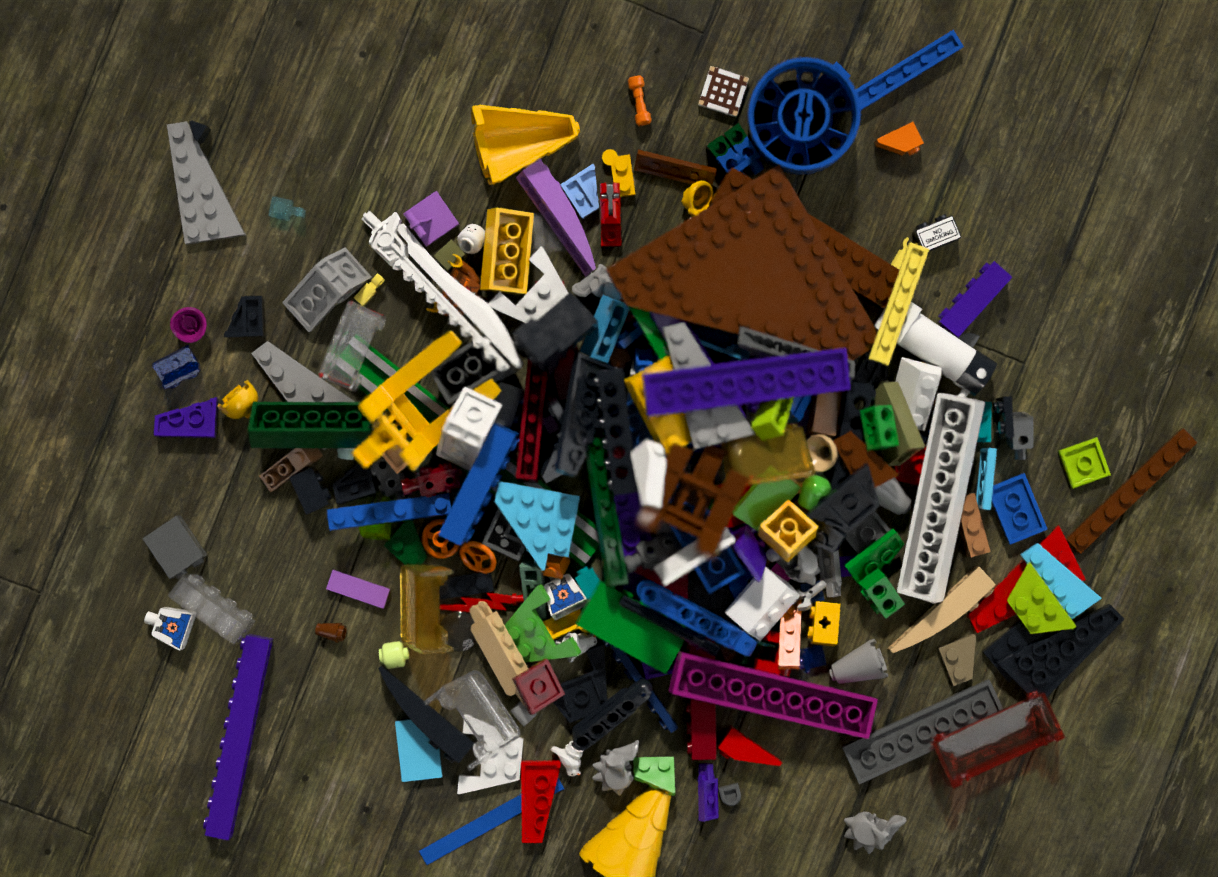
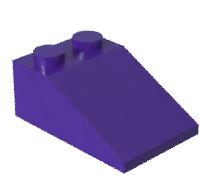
M746 523L728 528V531L735 539V542L730 544V546L756 581H761L767 562L766 552L764 551L767 548L760 538L758 540L753 535L756 533L755 529Z

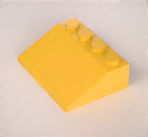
M670 355L624 380L655 443L661 444L664 454L667 455L673 442L684 446L691 441L685 413L677 412L647 416L642 374L673 370Z

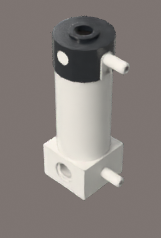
M911 302L896 345L898 344L926 364L942 367L941 373L954 381L953 384L962 389L958 396L965 398L968 394L976 396L990 380L997 363L920 313L922 309ZM885 309L883 310V312L874 324V327L877 330V332L882 321Z

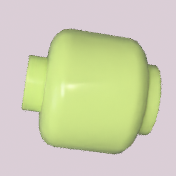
M400 641L384 643L382 649H379L380 664L384 665L386 669L404 667L406 660L409 659L408 647L404 648L403 643Z

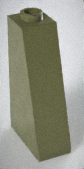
M883 381L875 389L876 395L873 405H892L899 445L883 449L882 455L885 463L889 466H896L907 461L923 449L925 445L899 382Z

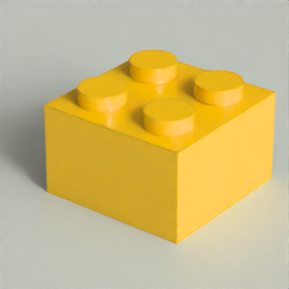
M788 499L760 525L758 536L788 563L816 537L818 526Z

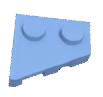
M592 164L561 184L562 189L582 219L599 209L595 166Z

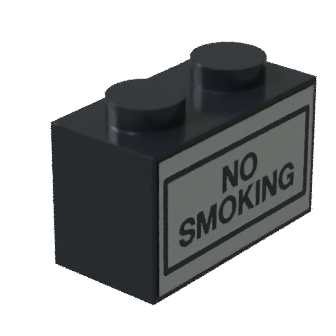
M946 214L935 218V223L930 225L927 222L917 225V230L912 232L915 242L919 246L929 249L928 252L962 238L953 215L947 217Z

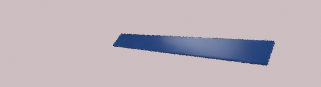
M559 778L557 779L554 794L564 789ZM521 794L421 849L419 852L426 865L522 812Z

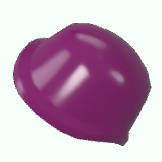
M185 307L178 310L170 321V328L173 334L181 341L187 343L196 342L202 338L207 327L204 314L194 307Z

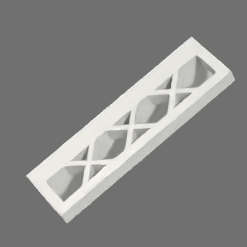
M727 527L722 535L719 551L735 542ZM698 539L654 567L665 586L709 558L697 552Z

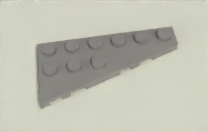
M189 123L168 124L167 129L185 244L245 236L246 234L199 146L200 144L194 139Z
M684 323L663 328L673 370L711 365ZM737 405L684 411L693 449L755 434Z
M268 341L251 353L287 402H355Z

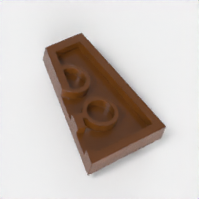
M851 431L833 440L851 475L864 463L867 462L869 464L875 488L899 475L872 450H867L866 444Z

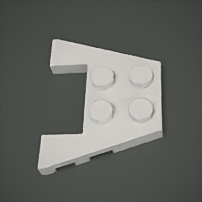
M542 246L529 259L544 274L517 305H514L506 296L499 292L489 302L488 305L491 308L526 323L532 317L537 321L568 294Z
M465 714L463 733L484 735L480 776L460 774L457 794L520 780L523 738L501 728L494 727L469 714Z

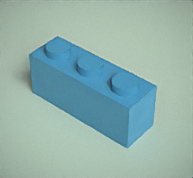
M602 295L594 315L598 320V328L592 334L585 337L580 351L592 358L608 363L630 308L619 300Z

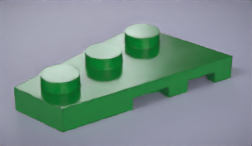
M891 529L845 564V567L862 590L863 588L858 582L877 568L880 570L884 564L890 563L905 544L898 533Z

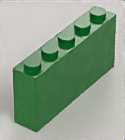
M599 579L578 616L576 625L666 674L685 640L620 606L619 602L623 595L635 600L633 598L634 594L625 589L621 592L615 588L616 585L606 586V580L603 582ZM640 600V602H639L640 604H642V605H644V606L650 608L649 606H647L646 604H644V603ZM655 611V612H657V613H659V614L665 616L666 618H668L667 615H665V614H663V613H661V612H659V611ZM676 620L674 621V622H676L677 624H679V625H681V626H683V627L686 628V625H684V624H682V623H680V622H678V621H676Z

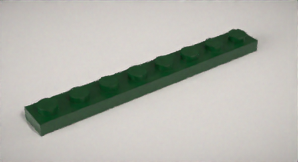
M600 426L593 436L594 440L588 446L585 455L606 586L627 584L628 578L614 491L609 492L608 479H611V473L606 470L605 459H608L607 450L604 451L602 438H605L604 430H601Z

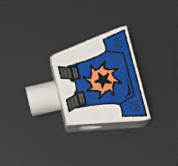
M570 574L564 575L562 579L549 577L551 582L545 584L544 588L551 599L547 603L554 620H558L585 606L588 600Z
M163 607L160 608L158 614L148 611L144 623L154 626L152 631L153 637L177 650L185 649L197 612Z

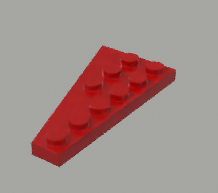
M1057 525L1039 544L1083 582L1086 579L1060 526ZM1024 560L1015 566L994 587V591L988 597L983 598L979 605L967 614L976 633L1016 615L1007 598L1026 568L1027 564Z

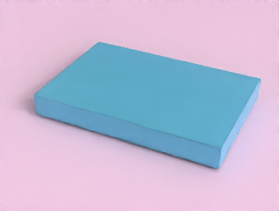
M981 448L976 491L979 509L991 510L997 450L995 448Z
M411 719L395 721L402 782L443 777L440 748L436 750L428 743L430 739Z

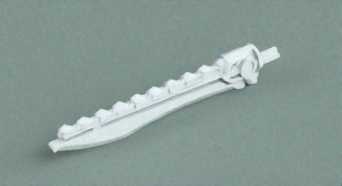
M371 211L363 214L362 220L373 230L369 246L394 270L399 271L403 269L404 280L408 282L414 280L415 291L420 293L426 291L427 302L431 304L437 302L438 313L443 315L449 313L450 324L454 326L460 324L462 336L468 337L472 335L473 346L478 349L484 347L486 359L492 360L496 358L497 370H507L509 365L490 346L492 343L497 346L517 368L521 367L513 342L495 312L485 301L471 293L451 277L430 256L407 226L401 224V219L397 212H394L392 216H389L383 222ZM400 235L406 240V242L408 243V247L402 241ZM409 254L486 335L485 338L470 325L409 260Z

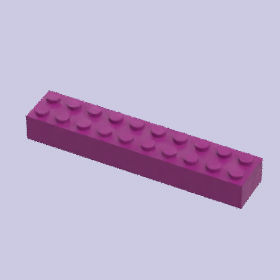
M680 651L676 657L668 690L672 694L866 739H869L878 701V699L872 696Z

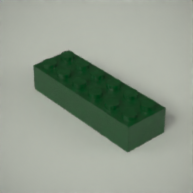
M253 402L248 435L251 448H357L373 433L374 428L372 425L377 419L373 422L369 420L358 407L362 402Z

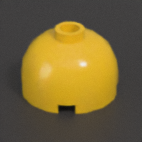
M249 380L244 381L245 386L241 387L238 385L222 399L223 405H217L227 417L241 419L245 416L248 419L251 416L253 402H258V394Z

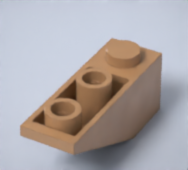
M295 448L263 472L260 478L268 490L272 492L289 481L290 477L308 468L323 455L318 448Z

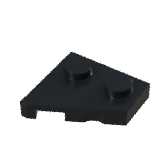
M241 296L238 308L231 318L232 321L227 331L224 333L225 338L264 336L263 296Z

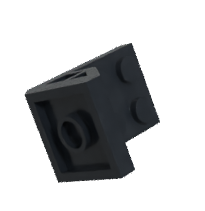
M553 390L545 393L548 398L545 403L559 429L549 434L541 452L540 471L546 483L563 475L554 471L564 410Z

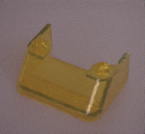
M402 565L400 569L401 640L403 645L422 655L453 652V647L446 644L448 633L440 625L439 586L444 585L447 581V575L452 574V570L438 565Z

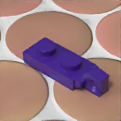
M700 763L698 768L699 821L704 822L718 819V778L714 776L712 763Z

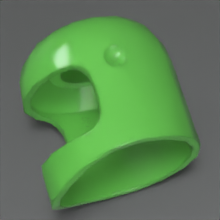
M817 475L807 477L802 483L798 503L805 509L811 510L818 504V501L824 499L823 496L831 493L829 481Z

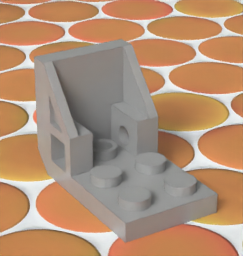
M343 248L318 262L282 303L304 328L311 332L336 305L345 301L372 277L346 248Z

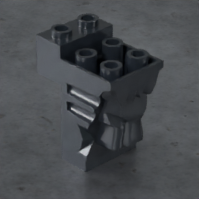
M570 292L537 321L532 317L513 333L514 344L520 351H524L533 365H537L543 373L546 371L551 375L559 365V360L566 358L569 350H574L579 342L598 328V320Z

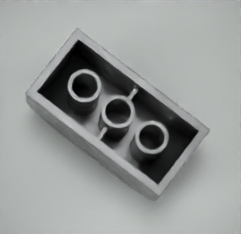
M472 341L451 354L430 371V374L447 403L454 405L464 387L474 390L490 379L499 384L519 371L524 366L519 354L521 367L517 368L492 343L490 346L509 365L507 370L500 371L497 370L496 358L492 360L486 359L484 347L478 349L473 346Z

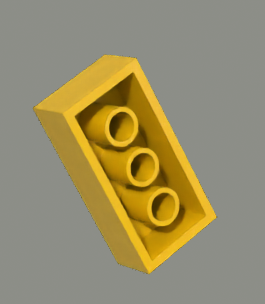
M503 208L487 209L480 290L514 295L527 294L534 213Z

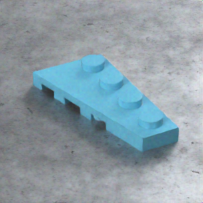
M1036 543L1020 554L1026 564L1028 562L1032 563L1071 619L1102 599L1040 544Z

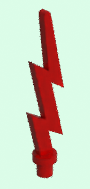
M487 592L491 600L461 596L460 598L466 604H439L438 609L470 612L471 606L477 605L480 601H485L491 609L507 610L502 603L516 606L518 603H523L524 598L523 595H517L516 593L505 595Z

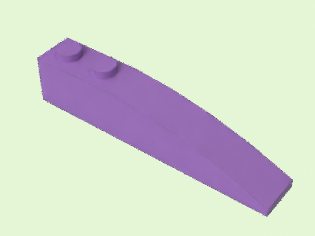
M540 159L522 170L516 179L586 277L596 269L585 232L560 183L554 179L548 166Z

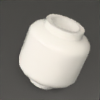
M467 225L457 238L460 249L468 254L478 253L484 246L485 231L479 225Z

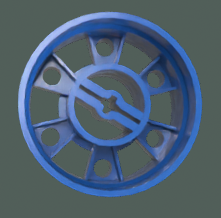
M815 58L787 60L769 70L754 89L748 111V131L756 151L768 164L773 167L780 165L783 172L805 175L822 171L837 162L852 144L860 123L859 98L849 78L834 65ZM795 70L798 88L784 94L773 79L783 73ZM820 73L828 76L840 86L828 98L814 90ZM803 74H810L813 80L811 83L805 84L802 82L801 76ZM771 90L775 93V98L770 101L766 100L764 93ZM798 98L797 109L793 116L795 124L793 135L786 129L783 123L782 111L790 101ZM806 98V101H805V110H804V114H805L806 119H805V121H804V123H803L802 136L800 137V134H801V125H802V121H801L800 115H801V113H802V111H803V108H804V99ZM842 98L845 101V106L842 108L836 107L834 100ZM813 100L820 106L824 122L822 128L816 134L808 136L809 125L813 119V111L811 109ZM757 102L774 108L772 122L755 125L754 111ZM851 112L849 134L832 129L833 114ZM768 131L771 138L768 141H762L759 137L760 132ZM778 138L784 144L791 147L785 162L773 156L766 149ZM837 138L840 141V147L836 149L830 147L829 140ZM821 143L832 157L823 162L810 165L808 149ZM796 154L801 155L803 158V163L800 165H795L792 162V157Z

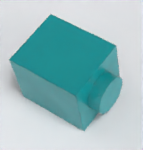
M585 566L577 571L578 576L575 577V580L588 599L597 585L599 577L593 567L588 569Z

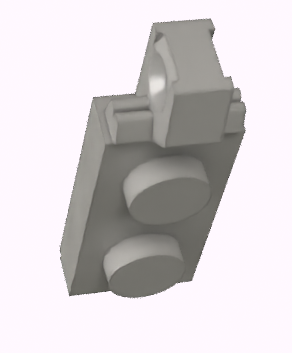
M817 546L819 568L821 569L820 579L827 585V597L841 596L842 580L839 550L831 552Z

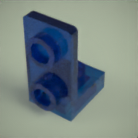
M822 645L800 649V669L805 673H810V668L827 665Z

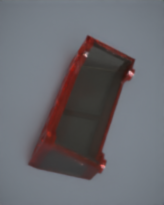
M1037 690L1026 694L1027 698L949 734L945 735L942 732L933 736L934 740L930 744L947 785L954 789L963 785V779L969 781L974 776L1038 747L1065 739L1066 737L1045 693H1038Z

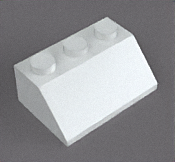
M902 357L895 382H899L918 430L925 431L941 377L942 367Z
M765 567L762 580L757 582L753 578L724 612L747 633L761 641L800 595L786 580Z

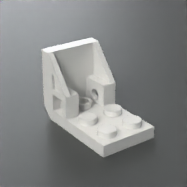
M464 387L442 429L436 455L470 471L502 404Z

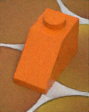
M914 122L876 139L874 142L877 147L900 155L908 153L909 156L919 152V147L924 144Z

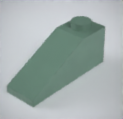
M523 555L520 564V574L525 601L538 585L542 584L544 587L546 576H543L541 568L532 555ZM546 603L535 608L541 619L547 618Z

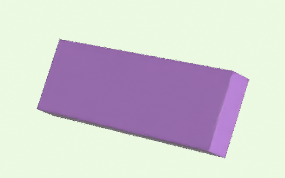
M332 570L326 588L327 590L383 609L391 590L336 570Z

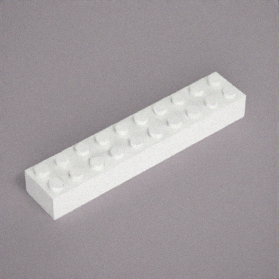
M938 393L897 593L933 603L944 600L984 410V401L946 393Z

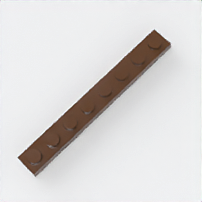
M1181 428L1067 536V542L1081 554L1197 444L1196 440L1184 428Z

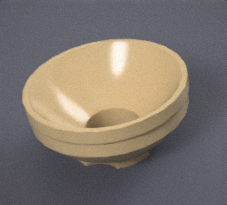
M814 435L805 442L804 458L811 469L817 472H824L835 465L837 449L829 437ZM825 446L830 449L829 457L824 454L823 449Z

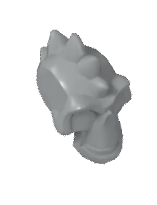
M599 264L598 268L581 282L572 286V292L581 297H587L592 292L593 295L602 298V295H606L622 301V298L605 272L607 268L602 264Z
M805 546L788 563L773 549H769L766 552L767 559L771 562L776 561L790 579L799 583L816 584L815 576L821 572L817 562L818 554H814L808 546Z
M639 740L613 750L607 749L606 756L601 755L600 757L601 762L593 764V767L598 772L592 779L603 782L602 791L613 790L618 795H621L624 789L632 783L634 776L631 775L630 769L632 765H630L629 761L636 757Z
M861 812L854 817L844 819L848 826L844 837L854 839V850L864 846L867 853L870 854L874 848L884 849L885 844L891 841L895 832L906 823V818L900 815H893L886 821L876 817L875 813Z

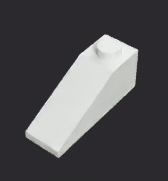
M645 440L630 454L642 505L658 510L661 508L666 460L661 444Z

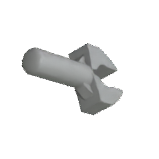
M821 580L807 592H801L798 589L797 592L800 596L793 605L802 599L804 602L797 606L798 611L810 609L812 607L811 598L826 588V583Z

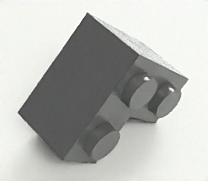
M498 508L482 544L518 561L521 559L526 548L518 536L510 533L513 527L500 508Z

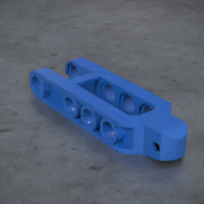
M647 578L639 580L636 584V593L647 606L745 656H750L758 642L732 622ZM651 589L650 593L644 594L646 590Z

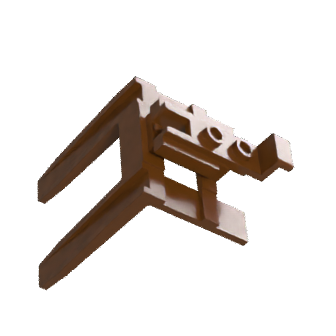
M673 442L665 459L666 466L661 508L657 510L643 506L637 523L654 531L662 520L698 537L697 552L714 559L719 551L722 535L750 477L730 469L722 488H719L712 481L719 469L725 451L713 445L706 446L694 473L691 472L689 474L683 470L692 450ZM678 481H680L682 484L671 505L668 502ZM712 497H715L716 501L705 521L702 519ZM684 502L695 506L693 514L681 510Z

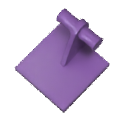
M437 191L403 213L410 223L409 227L411 230H415L426 247L459 225Z

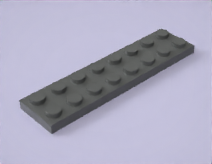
M987 679L871 732L869 739L858 738L842 746V749L858 783L861 784L1007 716L991 681Z

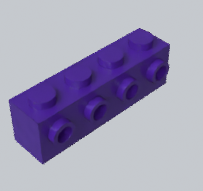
M995 261L990 264L986 262L979 270L981 274L977 279L973 277L965 285L967 290L963 294L959 292L952 300L954 304L949 309L946 307L938 315L940 319L937 324L958 338L1011 280L1012 276Z

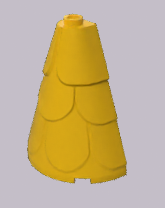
M487 105L472 106L471 123L475 124L473 138L476 153L484 177L490 178L488 180L490 185L502 182L523 168L534 164L544 156H550L577 139L580 134L579 124L575 122L572 115Z
M649 787L630 802L623 812L606 824L604 829L583 846L579 852L581 858L586 863L591 861L593 868L605 877H655L658 857H660L663 832L666 831L671 795L660 788Z

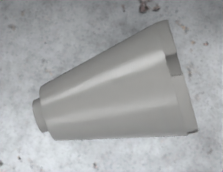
M896 478L875 488L880 506L897 515L906 514L910 510L911 499Z
M871 639L833 663L831 665L832 669L829 670L832 680L841 684L888 677V674L884 672L887 670L880 648L876 649L873 645L877 643L876 640Z

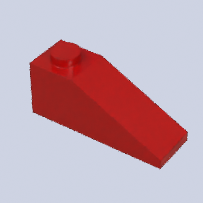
M733 726L729 727L717 745L720 749L719 753L727 759L732 757L734 760L781 766L782 764L780 759Z

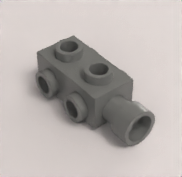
M382 455L371 463L372 465L369 468L373 476H377L380 481L378 487L382 495L386 494L387 497L393 496L394 501L409 499V497L403 494L400 481L407 478L404 472L397 474ZM383 461L387 464L385 469L380 468V463ZM390 480L395 481V486L392 488L388 485Z
M672 531L668 533L662 532L656 535L655 539L650 541L644 540L638 543L634 552L635 555L624 557L626 572L631 573L639 566L643 570L648 568L650 571L655 570V566L682 549L677 537H675Z

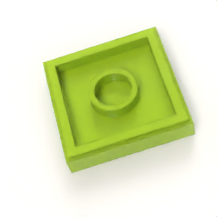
M1098 437L1058 451L1071 489L1111 475Z

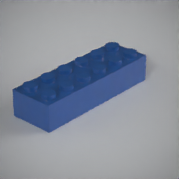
M500 423L493 424L438 535L460 546L471 540L475 532L472 528L474 524L477 525L484 514L481 510L483 506L489 504L493 496L490 492L492 488L498 486V482L502 478L500 472L502 469L507 468L511 460L509 454L511 451L516 450L520 442L518 438L519 433Z

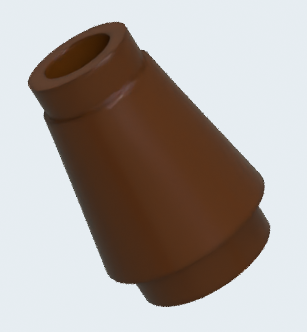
M318 623L315 634L336 643L339 641L343 642L346 638L347 627L342 625V623Z

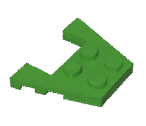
M542 584L532 591L505 624L525 663L541 661L543 659L574 657L582 653L573 637L558 645L552 639L535 609L551 600Z

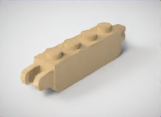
M480 601L469 609L475 622L471 625V631L505 693L509 696L516 694L525 706L512 679L527 670L528 667L497 611L492 612L487 602Z

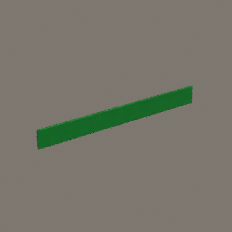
M629 307L659 360L668 356L667 343L649 312Z

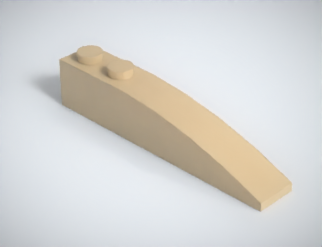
M975 566L945 594L943 601L936 602L888 647V650L895 653L943 630L968 610L970 612L979 605L978 601L982 597L986 598L994 591L993 587L996 584L980 567Z

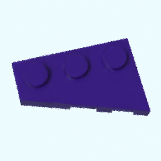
M211 398L202 403L198 402L192 404V406L155 415L154 436L216 438L218 398Z

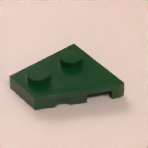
M406 520L384 547L411 571L415 572L428 556L415 528L414 521Z

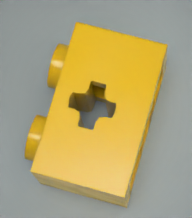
M816 601L814 606L810 608L809 618H812V626L808 628V638L811 639L810 644L834 647L837 645L841 604ZM823 619L828 624L825 628H822V624H819Z

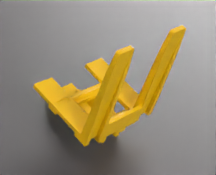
M452 331L435 340L378 386L358 406L371 422L377 419L372 425L374 428L373 433L352 452L353 456L364 468H367L386 450L392 449L394 451L400 446L403 451L399 455L414 470L428 453L439 444L442 429L454 405L433 422L428 423L404 392L447 359L461 344V341ZM490 379L472 391L493 400L501 392V389ZM387 408L388 411L382 414V412ZM395 419L396 423L394 425L391 424V422ZM400 425L402 429L398 431L396 427ZM409 435L413 439L410 443L406 440Z

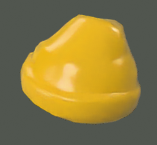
M698 181L684 191L681 202L688 210L689 215L695 216L710 207L708 204L713 197L712 186L706 181Z

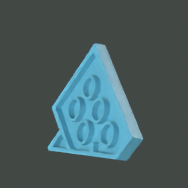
M499 481L495 502L541 570L545 571L548 553L568 557L580 496Z

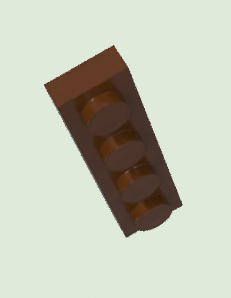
M639 149L634 166L635 171L688 184L706 181L711 186H713L717 168Z

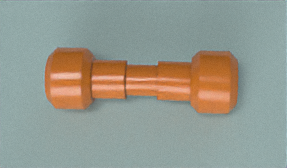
M633 76L628 79V86L633 91L636 101L637 114L635 115V122L638 126L648 125L652 120L643 100L642 88L645 85L642 76Z

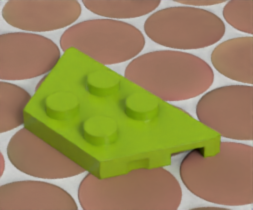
M1028 562L1014 589L1007 598L1008 603L1028 631L1034 634L1076 628V624L1032 563Z

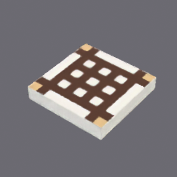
M710 66L698 105L737 117L749 78Z

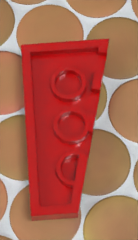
M521 760L522 843H542L561 766L560 760Z

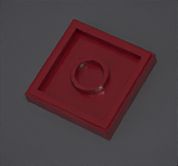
M548 659L541 660L512 679L530 715H534L565 695Z

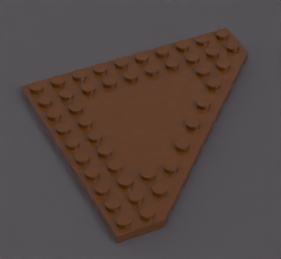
M780 165L605 269L626 306L717 330L720 329L739 335L740 327H744L819 351L846 348L847 359L852 361L872 349L877 335V330Z

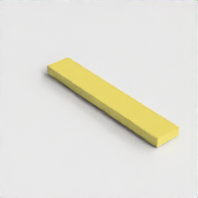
M911 242L908 244L868 359L886 366L889 365L929 249Z

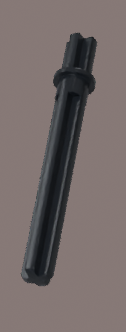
M623 595L620 599V606L689 642V644L695 646L696 650L700 648L713 656H716L720 650L718 645L705 639V635L701 636L626 595Z

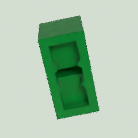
M878 405L860 410L867 450H883L899 445L892 405Z
M878 568L858 582L863 588L860 591L867 601L869 599L872 601L870 606L877 615L881 613L885 619L905 605L890 581Z

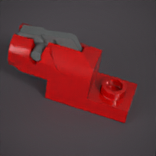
M600 183L601 247H621L620 183Z

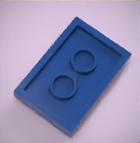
M1025 473L993 485L991 503L1009 545L1048 530Z

